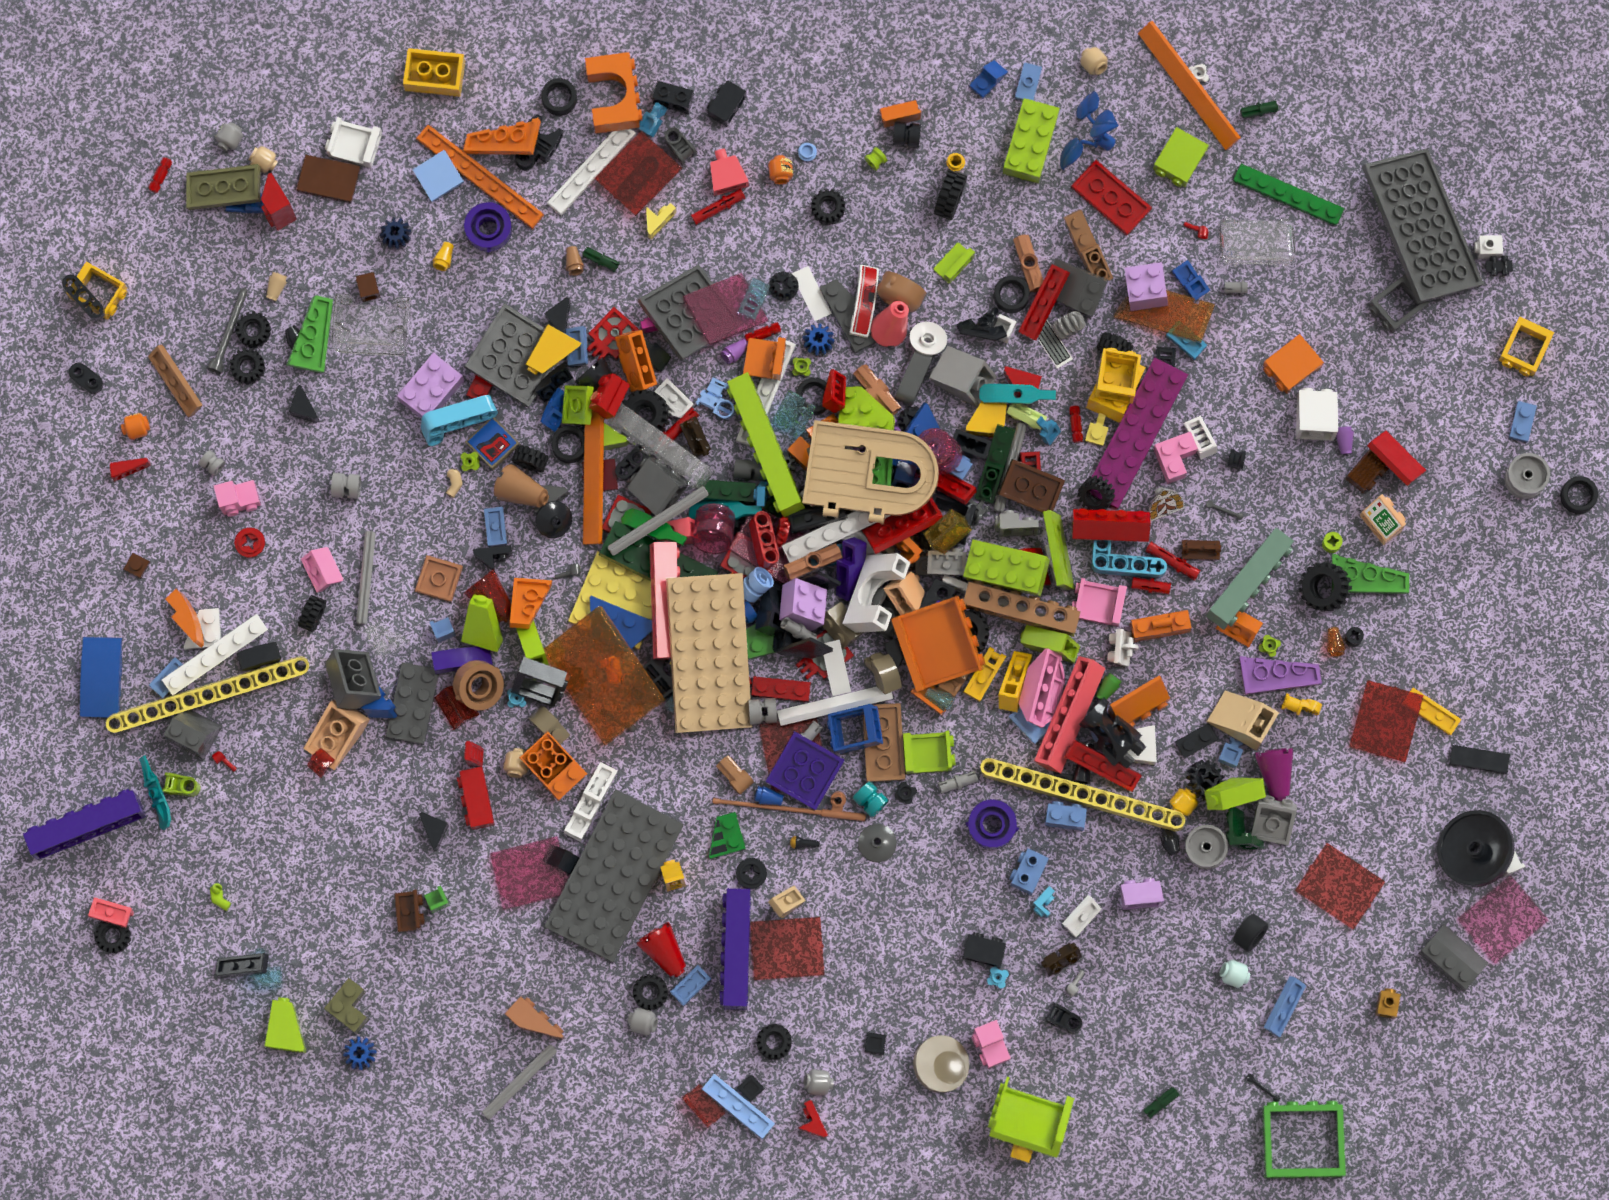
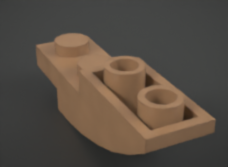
M1079 209L1063 217L1070 232V238L1087 271L1108 280L1113 279L1099 244L1096 243L1082 210Z

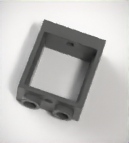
M1404 274L1370 301L1369 310L1373 316L1380 318L1383 328L1386 331L1390 330L1393 334L1426 309L1430 301L1417 303L1407 276ZM1401 286L1417 307L1395 323L1379 302Z

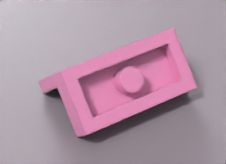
M328 547L311 550L301 558L317 593L322 592L331 584L343 581V577Z

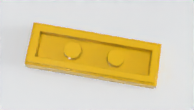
M1415 688L1411 689L1402 705L1449 736L1452 735L1462 720Z

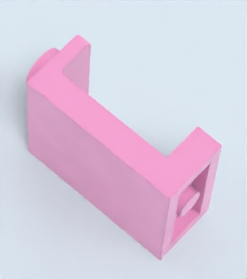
M1081 578L1080 583H1076L1074 594H1078L1077 601H1073L1072 606L1076 607L1077 611H1081L1079 617L1081 620L1119 627L1127 586L1119 585V587L1085 581V578Z

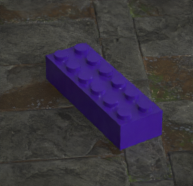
M125 789L120 791L118 796L113 798L108 796L101 799L98 804H87L78 812H67L63 815V818L58 820L56 818L47 820L43 826H32L27 829V832L23 833L31 856L36 860H40L146 817L139 796L133 790Z
M727 888V894L723 893V908H726V913H722V927H726V930L722 932L721 944L722 947H725V952H721V966H724V971L720 972V983L724 985V991H720V1005H723L724 1010H748L750 889Z

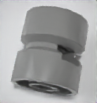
M333 473L331 496L343 498L346 495L347 498L359 499L361 475L349 474L347 477L345 473Z
M767 698L763 702L759 699L748 700L750 725L761 724L762 721H765L767 724L777 723L775 698ZM762 707H767L768 715L762 716Z

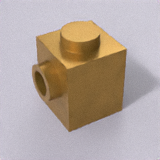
M1385 988L1384 991L1381 990L1378 996L1375 1015L1395 1019L1398 1013L1401 994L1396 993V990Z

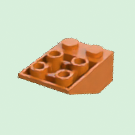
M548 731L519 757L557 801L587 775L583 768Z

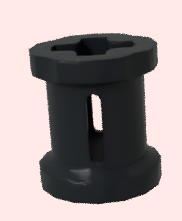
M1358 627L1350 628L1346 633L1345 643L1348 646L1357 647L1364 638L1363 631ZM1352 634H1353L1354 636H1355V635H1358L1357 641H1356L1355 638H1354V639H1351V638H1350Z

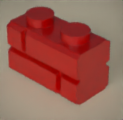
M611 373L600 378L598 382L600 386L590 398L592 402L589 408L604 419L615 417L630 387L629 383L622 380L616 374Z

